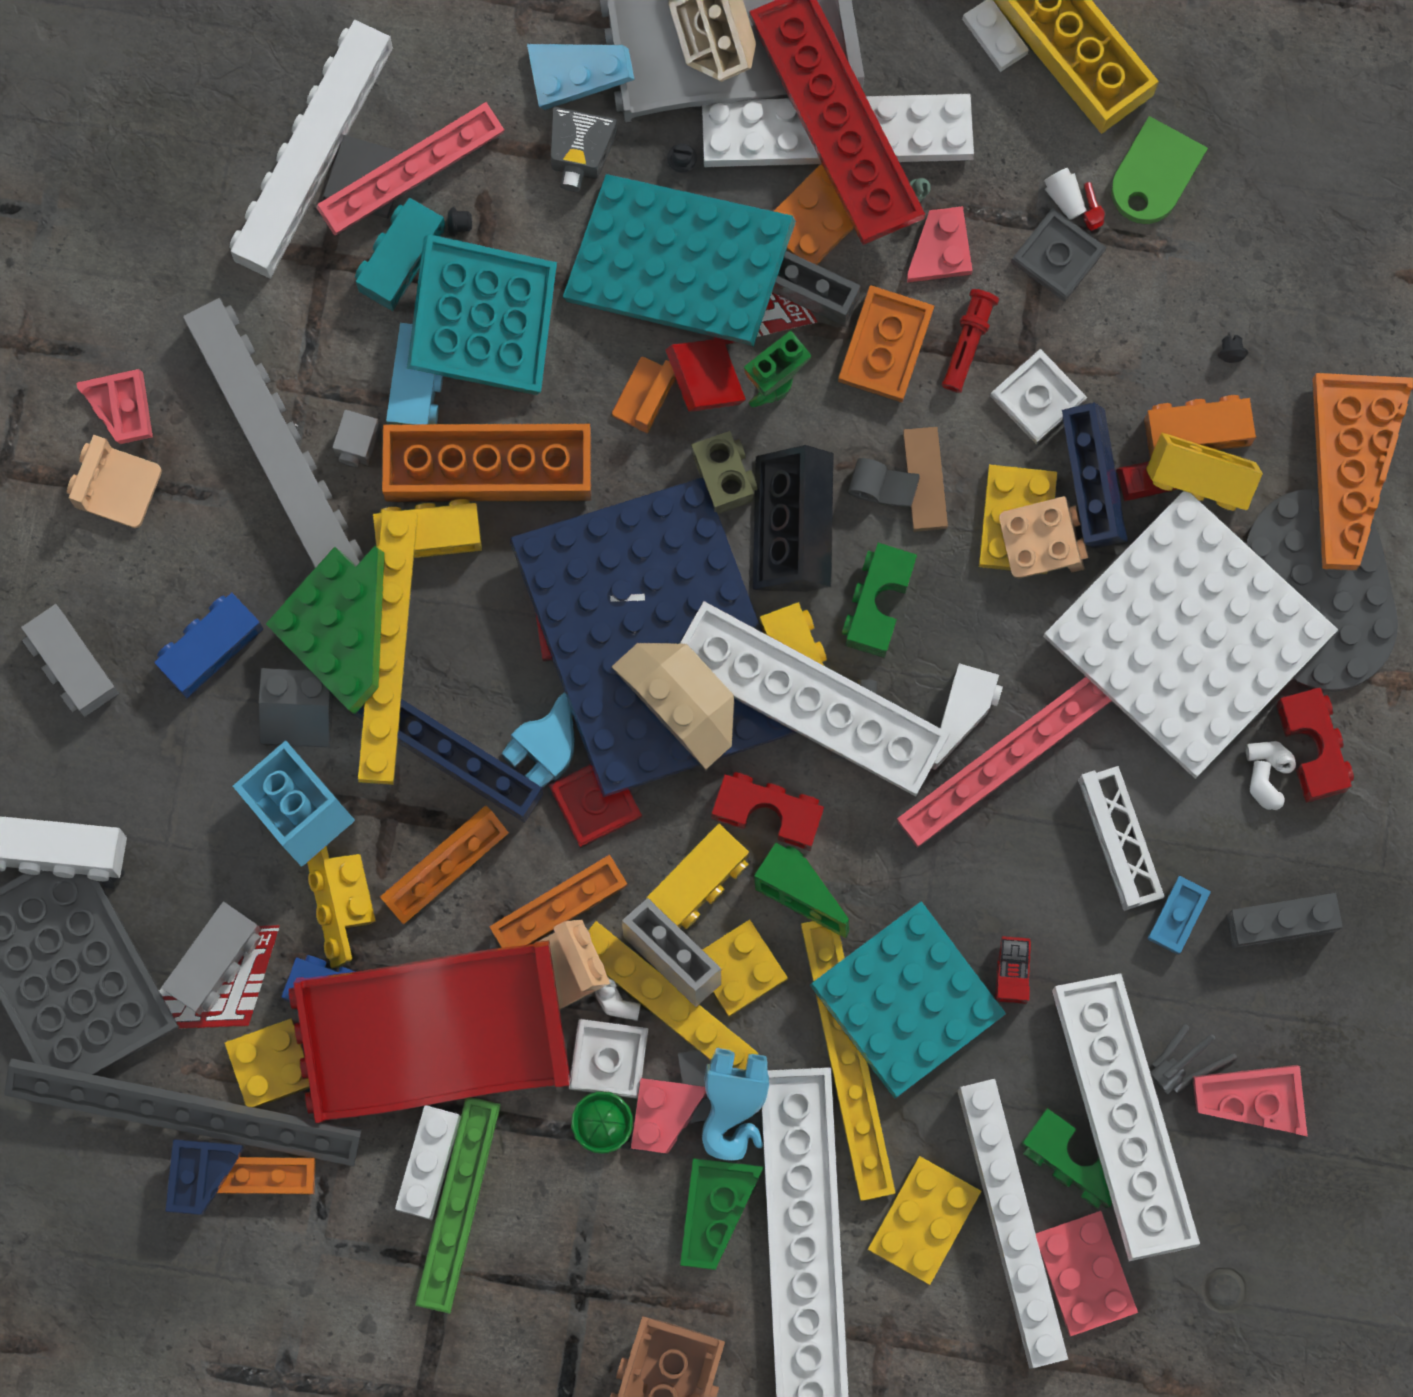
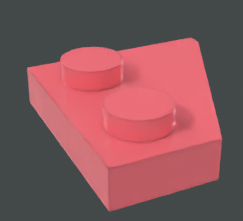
M963 206L929 210L907 273V283L972 275L973 270Z
M136 369L76 383L78 390L86 397L93 407L92 409L107 426V430L116 442L125 444L153 437L144 375L141 370Z
M641 1078L631 1149L668 1154L676 1143L682 1129L686 1128L692 1119V1114L702 1099L707 1097L705 1087Z

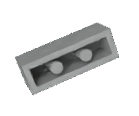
M54 604L21 627L27 635L22 640L33 657L40 654L44 659L46 665L41 667L53 685L58 681L66 691L60 696L72 712L78 709L85 717L119 694L57 604Z
M649 898L622 920L623 937L695 1007L721 985V968Z
M223 901L161 988L197 1014L201 1015L204 1010L209 1012L220 997L217 991L224 981L230 983L240 970L241 966L238 962L244 953H252L260 942L261 936L258 934L262 929Z

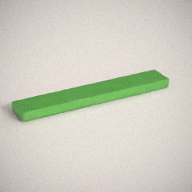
M472 1097L465 1098L415 1306L451 1314L501 1104Z

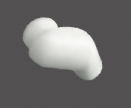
M1270 741L1246 744L1245 751L1248 761L1265 759L1277 771L1283 774H1289L1296 768L1294 755L1280 742Z
M1254 761L1250 783L1251 795L1265 809H1280L1284 805L1285 798L1269 782L1271 763Z
M609 979V985L595 991L596 998L607 1015L638 1021L641 1003L624 1001L616 988L615 981Z

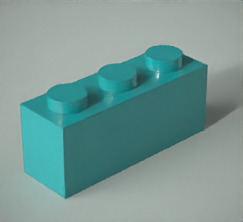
M408 198L404 206L400 204L395 209L390 220L392 223L386 234L382 232L373 245L375 252L368 262L364 260L360 264L355 274L358 292L391 311H394L420 270L424 237L427 234L441 237L446 229L444 217L411 198Z

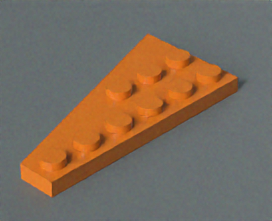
M1316 373L1313 377L1322 569L1357 570L1361 564L1371 530V523L1379 504V496L1387 477L1399 437V429L1407 410L1411 390L1413 389V378Z

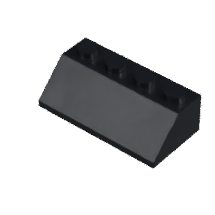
M803 445L756 456L755 481L757 490H755L754 590L807 592L831 587L834 453Z

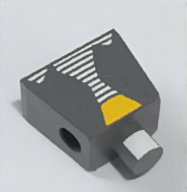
M554 107L551 166L553 170L563 172L561 188L567 191L578 192L581 188L583 176L594 179L599 177L617 135V119Z

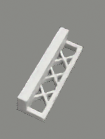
M1119 766L1098 773L1094 770L1082 774L1078 782L1123 910L1126 911L1163 899L1165 896ZM1112 776L1118 789L1113 801L1104 797L1099 783L1100 780ZM1119 796L1121 797L1123 806L1116 803ZM1113 808L1126 814L1129 824L1124 834L1115 829L1110 815ZM1131 829L1135 839L1128 836ZM1125 841L1139 848L1141 856L1136 866L1127 863L1122 849ZM1142 862L1144 863L1147 872L1139 869ZM1136 874L1150 880L1154 893L1139 897L1134 883Z

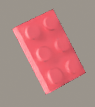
M1102 1211L1036 1233L1042 1261L1070 1337L1138 1313Z

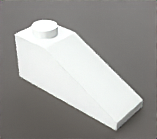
M963 664L958 665L940 729L950 734L931 769H937L987 715L991 705H998L1003 686L996 685L999 677L998 674Z

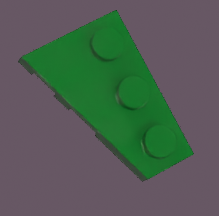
M693 1158L680 1266L716 1270L763 1167Z

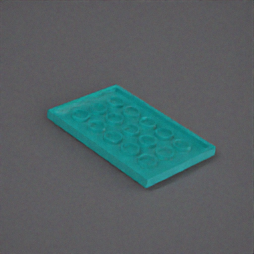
M606 174L563 298L569 303L754 346L796 220L792 215Z

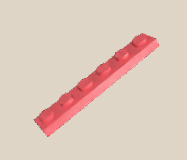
M487 102L320 202L316 208L336 236L500 136L505 130Z

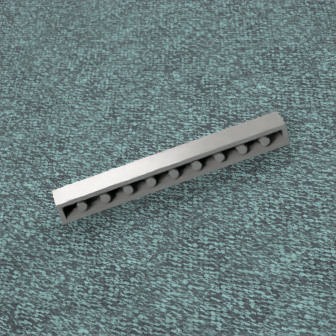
M218 298L184 315L183 318L314 567L316 568L334 547L341 550L357 566L360 563L359 560L364 558V555L356 540L354 539L349 542L343 530L349 527L340 510L332 511L328 500L333 497L324 480L316 481L312 471L316 470L317 467L309 451L302 453L296 442L302 440L293 421L286 424L281 415L282 412L286 411V408L277 392L272 395L270 394L266 383L271 380L262 363L255 366L250 356L255 353V350L248 336L245 334L240 337L235 325L240 322L232 306L224 307L222 301Z

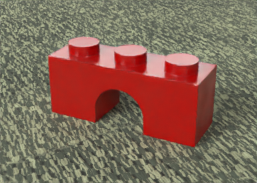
M1319 687L1280 698L1275 705L1285 737L1305 734L1315 741L1318 748L1316 760L1301 764L1296 769L1306 803L1348 791L1352 787L1351 781H1354V774L1349 761L1344 762L1340 750L1344 746L1340 730L1333 728L1330 718L1333 715V707L1329 696H1323L1322 689Z
M734 772L732 776L724 775L711 819L744 830L749 816L754 811L762 808L770 809L781 820L777 841L811 851L824 812V807L818 805V799L804 794H800L799 798L785 794V788L771 783H767L766 787L753 784V778L741 773Z

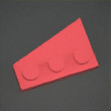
M1299 1065L1192 1076L1196 1112L1307 1136Z

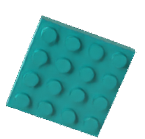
M427 234L423 239L407 369L533 395L540 394L557 262Z
M922 901L810 984L811 988L894 1099L1006 1014Z

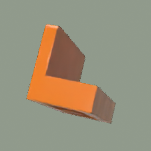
M641 357L612 411V416L648 434L676 380L670 361L665 360L662 366L646 357Z

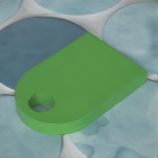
M1149 116L1114 176L1111 196L1116 209L1128 220L1140 224H1151L1164 219L1176 206L1208 148ZM1133 196L1142 197L1146 201L1147 207L1142 211H1135L1129 206L1128 200Z

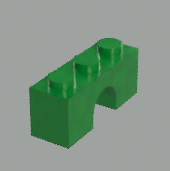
M879 542L875 552L868 550L862 570L868 572L865 584L858 582L852 599L853 603L858 604L854 616L847 615L842 634L848 636L845 646L885 658L897 619L882 614L876 607L875 598L880 593L888 590L906 593L917 554Z
M1047 1108L1021 1142L1020 1146L1026 1149L1023 1155L1037 1166L1045 1163L1054 1170L1052 1176L1064 1186L1069 1188L1073 1184L1082 1190L1081 1198L1097 1209L1101 1205L1105 1208L1110 1207L1112 1200L1100 1158L1098 1157L1091 1166L1075 1164L1068 1155L1067 1145L1076 1129Z

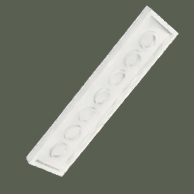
M970 94L866 96L899 162L973 160L974 147ZM789 98L754 99L702 106L704 167L821 164Z
M703 601L680 644H687L733 693L734 699L914 796L919 792L950 733Z
M1121 973L1055 986L1052 993L1128 1260L1134 1261L1197 1247L1200 1244Z

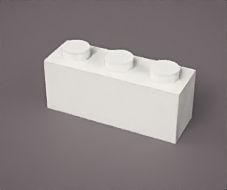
M424 1106L395 1210L433 1220L461 1119L459 1114Z

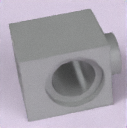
M344 410L332 447L335 456L339 457L341 463L352 467H358L359 463L369 465L380 431L378 419Z

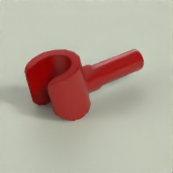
M1087 182L1084 184V189L1090 210L1084 212L1082 216L1085 225L1092 231L1103 226L1105 212L1100 205L1098 206L1092 183Z

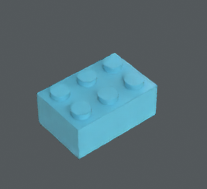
M286 740L233 785L234 789L301 867L355 821Z

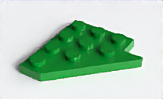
M374 546L357 566L341 550L334 547L266 623L333 695L354 714L379 688L384 552L377 546Z

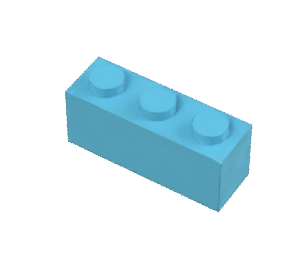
M400 323L386 419L387 425L437 424L439 405L434 404L435 392H441L443 376L407 369L412 324Z

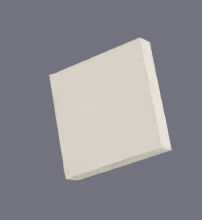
M1041 349L990 394V397L1036 445L1063 421V409L1080 406L1087 399L1083 392Z
M579 1019L569 1090L589 1093L610 1092L619 1097L638 1099L649 1029Z

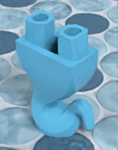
M565 692L558 697L547 716L520 725L511 734V741L502 752V757L514 768L528 755L536 765L525 777L541 787L547 785L552 779L556 782L570 766L573 759V714Z
M716 1048L711 1064L706 1066L704 1077L705 1091L711 1102V1110L702 1131V1141L708 1155L723 1160L743 1159L749 1138H752L757 1148L763 1147L761 1134L754 1124L744 1123L740 1125L733 1137L724 1136L723 1133L753 1116L764 1105L769 1089L766 1056L748 1054L746 1070L732 1068L735 1057L733 1051Z

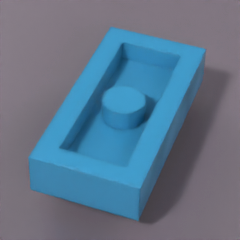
M1179 876L1147 939L1179 955L1211 891Z

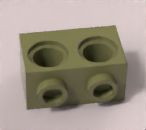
M728 431L691 444V454L700 478L703 477L714 512L717 511L720 514L753 502V491L757 490V484L752 471L745 472L741 460L745 459L746 456L740 439L733 440L731 432ZM716 450H723L729 455V458L723 463H717L711 459L710 455ZM728 481H734L740 485L741 489L736 494H727L723 491L722 486Z

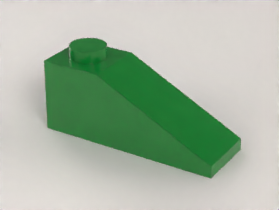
M775 843L754 875L755 890L846 938L849 934V918L810 863L796 848L792 846L783 847Z

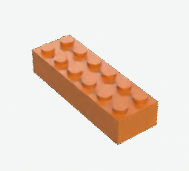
M590 424L383 425L382 492L385 501L428 502L459 499L469 501H591Z

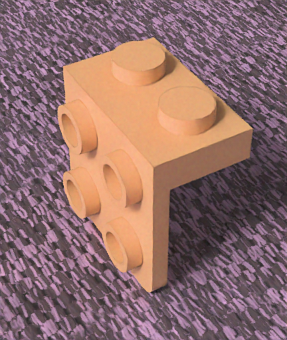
M93 435L90 444L86 443L81 451L80 462L82 465L78 475L74 474L69 481L67 494H70L69 499L77 509L132 528H138L143 522L162 469L157 463L116 450L110 446L107 439Z
M1065 496L1004 511L1000 514L999 520L1011 573L1015 578L1020 579L1068 567L1071 572L1085 569L1083 559L1088 558L1087 547L1084 543V538L1078 539L1075 528L1081 525L1076 505L1070 506Z
M583 920L564 921L553 927L555 933L538 941L549 940L560 1009L610 984L604 965L599 959Z

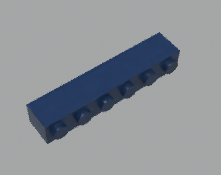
M401 699L398 744L525 823L543 796L541 786ZM365 703L356 714L351 711L349 712L363 721Z

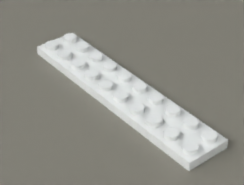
M831 1068L768 1070L769 1089L766 1101L762 1106L776 1397H848Z

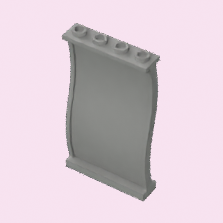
M600 0L602 17H609L610 28L604 29L606 45H624L629 48L635 80L619 85L620 91L614 92L617 112L623 111L625 122H631V119L634 117L680 108L754 99L789 98L750 18L749 22L756 41L752 67L721 82L686 64L668 5L669 0ZM743 0L748 18L749 11L775 0ZM817 0L863 89L864 71L852 0Z

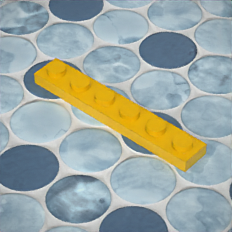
M595 921L588 932L599 959L604 965L607 977L615 981L618 986L710 1061L716 1048L727 1049L735 1054L732 1068L746 1070L748 1054L759 1055L756 1050L702 1006L698 1005L695 1007L660 972L601 924Z

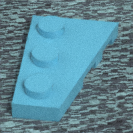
M527 44L538 105L544 110L635 80L629 48L624 45Z

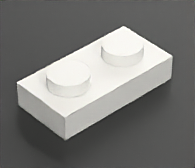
M985 0L963 15L962 20L1000 72L1028 55L1029 49L993 0Z

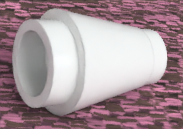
M1068 167L1044 180L1047 186L1045 191L1069 220L1087 211L1075 173L1071 174Z

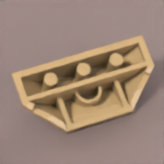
M669 0L668 5L688 66L721 82L751 69L756 41L743 0Z
M637 643L612 666L613 670L705 770L732 747L734 695L687 644Z

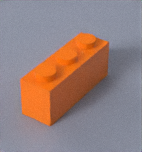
M1239 395L1224 396L1219 399V402L1206 403L1205 399H1195L1186 402V406L1172 407L1171 403L1154 405L1152 410H1148L1144 418L1150 458L1161 432L1216 450L1251 446L1256 438L1250 398L1240 399Z

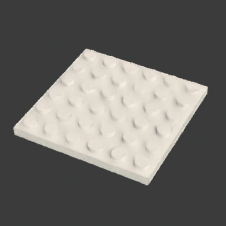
M1183 491L1044 633L1043 637L1196 779L1327 643L1338 629L1191 493Z

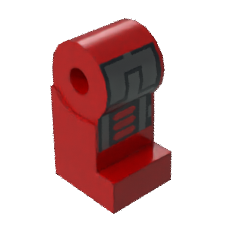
M1001 937L995 1000L997 1002L1028 1003L1030 997V938Z

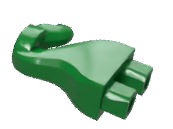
M789 331L744 366L746 376L759 390V393L748 402L751 407L754 408L767 403H773L786 397L792 388L793 377L811 359L809 351L792 331Z

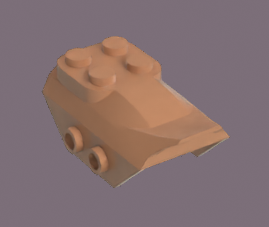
M642 1316L629 1359L622 1357L616 1379L622 1380L619 1393H611L610 1397H717L719 1387L714 1386L713 1381L725 1342L694 1330Z

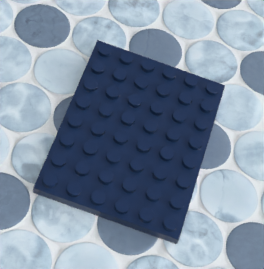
M703 477L511 537V547L602 796L606 797L700 766L701 764L613 670L612 666L637 643L680 644L703 601L762 632L717 511L714 512L712 500ZM631 594L645 595V600L625 601ZM610 596H613L618 601H611ZM734 699L732 747L719 759L797 734V732Z

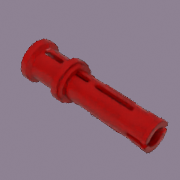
M971 289L969 294L971 301L966 315L961 316L960 319L962 331L944 381L941 384L943 388L952 392L962 393V388L980 337L988 332L990 314L993 306H997L999 302L997 296L984 290Z

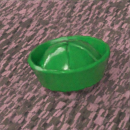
M595 1092L585 1096L576 1105L572 1114L571 1128L575 1139L583 1148L594 1153H609L619 1149L627 1142L633 1128V1116L629 1106L621 1097L610 1092Z

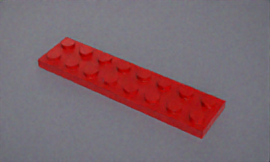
M775 0L749 11L752 25L862 245L923 220L925 212L817 0Z

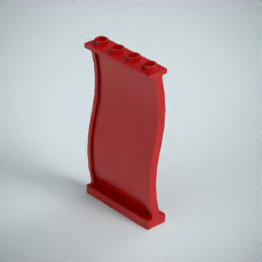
M549 940L535 942V944L469 952L364 971L310 978L298 977L293 983L294 988H289L291 1009L298 1010L300 1022L294 1024L297 1044H303L305 1054L304 1058H300L301 1075L303 1079H309L310 1092L305 1093L308 1114L314 1113L315 1123L329 1119L415 1108L498 1092L570 1085L568 1060Z

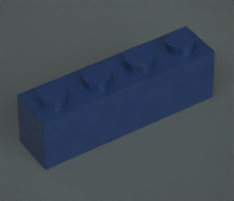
M1095 402L1063 409L1062 415L1084 543L1096 549L1128 542L1105 409Z

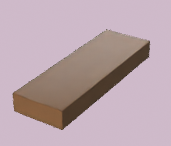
M938 427L903 430L907 473L920 475L911 506L913 532L947 529L948 521Z

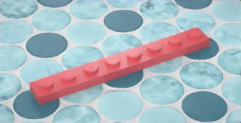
M1087 677L1083 678L898 817L896 821L917 848L1110 704L1112 700Z

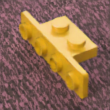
M325 846L307 862L309 869L308 882L316 899V917L318 923L322 925L325 939V955L330 960L331 968H338L352 961L345 928L370 925L376 920L361 855L329 858L327 846Z

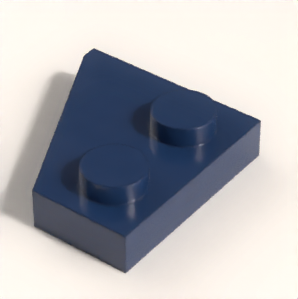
M173 1140L165 1211L203 1215L242 1154L243 1146Z

